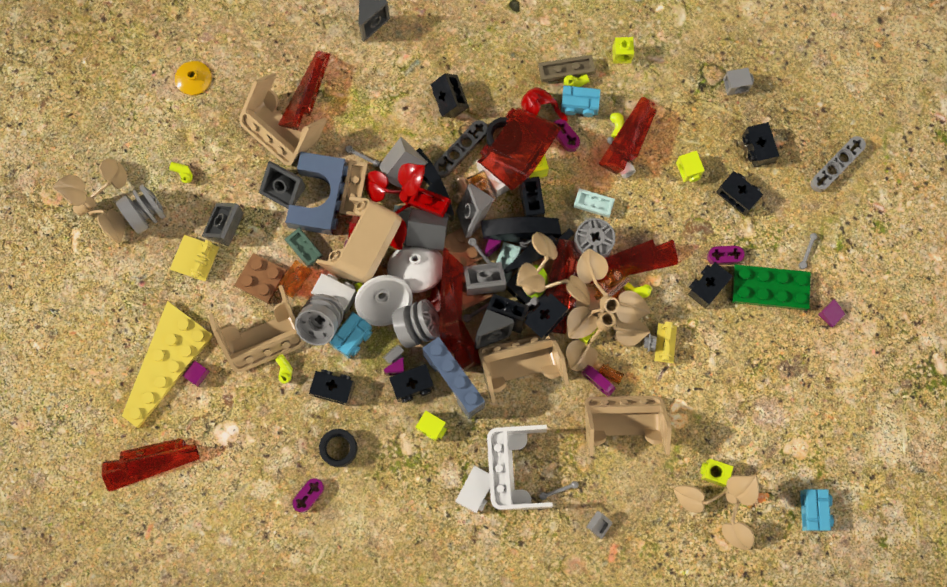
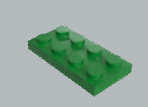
M735 264L733 266L731 303L807 311L810 308L811 272Z

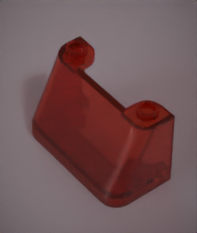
M519 107L509 110L506 114V125L490 146L486 144L480 151L481 157L477 161L511 190H514L533 173L561 130L556 123Z

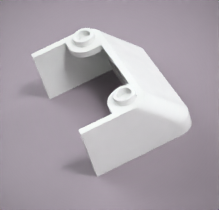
M547 425L500 427L489 431L487 445L491 503L496 509L529 510L553 507L552 502L531 503V496L526 490H515L512 450H521L526 446L527 434L546 433Z

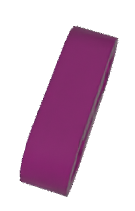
M556 120L552 125L553 136L566 151H576L580 145L579 136L565 120ZM557 126H559V127H562V126H563V127H564L563 132H562L561 130L556 131V130H557ZM574 140L575 146H573L572 144L568 145V141Z
M716 246L708 252L707 260L712 265L714 262L718 265H734L743 260L745 253L739 246ZM734 251L736 254H739L737 259H735L734 256L728 255L732 254ZM715 252H717V255H724L720 256L718 260L712 257Z
M587 365L581 372L588 381L606 396L610 397L616 390L614 385L592 366Z
M317 478L310 479L294 497L293 508L300 513L307 512L324 491L323 482ZM318 482V488L320 490L318 492L313 491V493L309 495L308 493L312 490L310 485L312 483L317 484ZM308 496V499L305 501L307 506L305 508L300 507L299 509L297 501L299 499L304 500Z

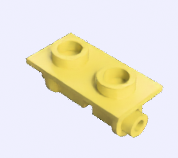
M672 322L658 323L654 361L674 363L677 326L673 325Z

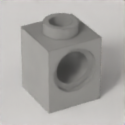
M749 68L727 71L723 78L727 96L749 92L754 84V78L750 74Z

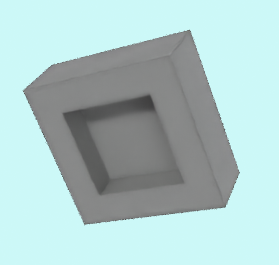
M396 345L382 358L388 364L394 363L403 357L401 353L404 350L400 345Z
M597 511L587 525V528L598 538L602 539L613 522L603 513Z

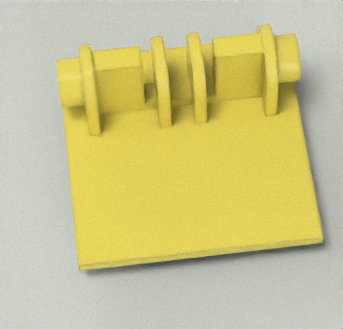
M184 235L170 270L206 282L220 247L213 245L208 240L204 242Z

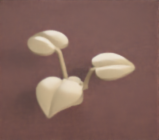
M105 159L100 163V174L108 181L89 197L86 196L87 192L84 191L85 183L78 176L66 175L53 185L52 189L73 205V210L77 215L101 213L97 216L100 228L116 243L122 241L125 232V222L122 216L114 210L107 212L105 210H93L96 205L93 198L106 187L112 184L115 188L120 189L126 184L127 173L120 162L115 159Z
M540 232L533 234L532 245L540 255L544 256V260L537 269L530 263H524L518 272L517 286H522L524 292L532 296L536 292L541 293L547 288L565 283L567 284L566 289L572 297L589 306L591 303L589 290L586 284L577 276L571 275L568 279L545 285L544 277L538 273L549 258L552 260L557 258L558 252L555 244L549 237Z
M587 249L580 256L576 268L578 278L585 284L593 281L603 294V297L600 299L599 309L589 311L585 306H577L568 313L566 323L567 336L569 338L579 339L593 333L597 328L596 322L598 319L593 315L594 313H603L604 311L615 313L617 318L625 323L634 322L650 314L647 303L636 292L630 290L623 291L617 300L603 290L597 280L603 279L608 272V263L602 255L592 249Z
M587 286L590 294V305L588 306L570 295L571 309L577 306H585L589 311L599 309L601 297L594 289ZM594 313V316L599 317L596 322L599 328L587 344L581 340H574L566 348L565 356L569 369L581 372L587 365L593 366L595 364L598 353L590 345L601 331H607L612 327L613 330H617L615 333L616 340L621 345L631 347L650 333V330L639 320L625 323L618 318L616 319L613 313Z
M735 475L730 477L726 483L727 489L725 488L722 492L708 500H704V492L697 487L679 485L674 488L679 503L684 509L692 513L702 512L704 504L707 505L726 495L727 501L735 504L730 520L731 523H724L722 526L723 536L736 548L743 550L752 548L755 540L752 529L742 522L735 523V517L740 503L751 506L758 500L759 482L757 475Z

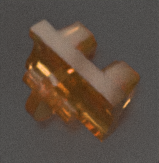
M484 170L476 175L467 177L469 184H473L494 198L492 204L497 201Z
M295 260L278 286L282 285L286 295L293 299L311 274L312 269Z
M612 269L607 273V277L611 281L607 284L605 280L597 282L608 295L618 300L620 293L625 291L623 287L631 280L628 276H623L618 269ZM594 284L593 286L597 292L594 297L596 300H600L603 294Z

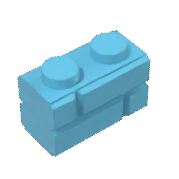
M563 86L561 112H564L566 115L583 114L585 117L597 115L600 89Z
M352 312L329 344L348 359L351 355L354 357L361 348L359 345L362 341L366 342L373 333L371 332L372 326Z
M800 490L802 531H831V527L834 526V517L830 515V506L833 504V498L829 494V490Z

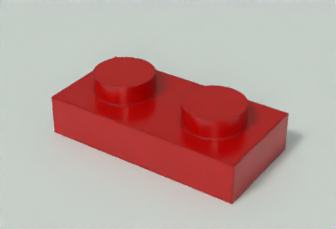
M420 188L408 203L415 208L443 218L451 200L445 196Z

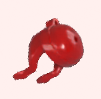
M539 87L532 88L523 96L521 107L532 125L539 127L545 136L550 137L549 130L537 121L541 105L551 103L560 119L567 122L568 118L560 111L557 100L549 92Z

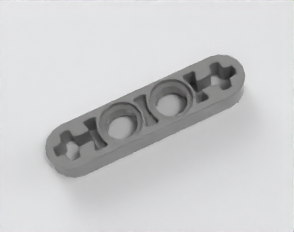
M859 136L851 138L813 177L810 183L811 188L816 192H823L865 149V140ZM858 143L859 146L852 152L850 149L854 144ZM840 154H846L849 161H841ZM833 166L836 168L837 173L832 175L828 172L827 168ZM823 177L827 178L820 186L817 185L818 181Z

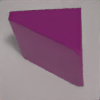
M488 240L485 249L487 257L501 247V240Z
M833 299L818 315L833 328L845 313L838 302Z
M402 357L384 369L385 375L394 376L405 372L404 358Z
M194 360L182 376L199 387L210 371Z

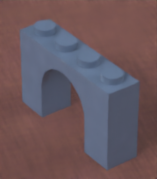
M301 152L297 166L299 175L322 179L330 185L331 191L326 202L318 207L308 208L289 205L285 223L288 228H300L304 231L333 235V230H336L338 226L336 215L340 211V196L344 191L345 183L343 181L344 177L347 176L348 166L343 158Z
M439 337L422 348L425 359L435 372L438 371L457 399V404L468 419L485 408V400Z

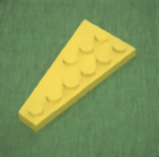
M169 301L166 303L122 414L125 419L137 428L141 427L213 337L210 332Z

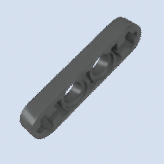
M478 120L472 123L436 161L434 167L441 178L449 176L485 138L488 127L484 121ZM476 127H483V132L479 131L474 137L473 135L476 133ZM464 139H470L472 141V145L469 147L463 146L462 141ZM458 152L460 157L457 160H453L449 156L450 153ZM445 159H447L449 163L446 165V171L442 170L439 172V166L444 167L446 164Z

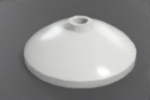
M403 245L401 250L397 249L391 255L387 270L389 275L403 279L409 285L412 293H419L433 288L440 282L444 275L445 264L438 250Z
M381 275L368 280L360 287L355 297V308L358 316L370 325L387 326L393 324V311L407 305L411 306L413 296L409 285L403 279L393 275Z

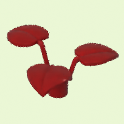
M406 163L400 167L398 181L402 185V190L387 189L389 181L383 172H369L366 176L368 196L371 200L380 202L384 200L385 192L399 194L400 200L405 203L403 207L395 211V213L399 214L407 207H411L408 202L420 189L425 165ZM403 219L390 246L398 250L402 249L407 232L406 223Z

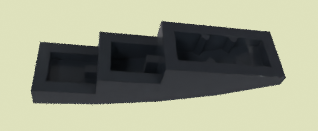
M421 148L417 149L416 151L428 162L425 166L423 180L429 185L427 190L449 198L442 179L432 162ZM450 203L446 213L449 214V220L453 221L454 212Z
M508 217L483 220L481 222L483 239L519 242L521 238L532 240V236L536 232H540L547 237L552 235L554 238H559L562 234L558 218Z
M569 228L557 240L552 235L549 238L558 248L575 233ZM531 243L503 271L506 274L518 270L524 263L532 264L544 256L540 255Z

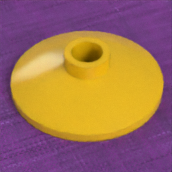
M199 61L184 63L175 74L177 88L186 95H199L205 92L212 80L209 68Z

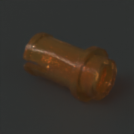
M603 363L598 371L602 376L618 385L624 376V373L609 367L608 363L606 365Z

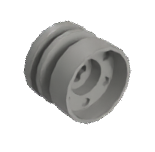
M144 184L139 186L143 195L140 196L135 189L132 191L135 200L132 201L125 195L115 202L125 219L138 235L149 228L146 219L150 218L156 224L158 221L154 214L157 213L161 219L166 217L162 205L153 192L147 189Z
M591 218L581 223L573 239L575 257L579 260L580 256L587 249H592L607 259L615 244V232L612 226L600 218ZM594 237H597L598 240L592 241Z
M316 294L310 297L295 320L297 334L302 340L311 345L319 346L329 343L343 321V308L338 300L330 295Z
M424 299L413 303L411 306L407 305L393 311L392 323L394 331L404 347L411 348L421 344L423 341L428 342L431 339L434 340L440 337V319L435 307L429 300Z

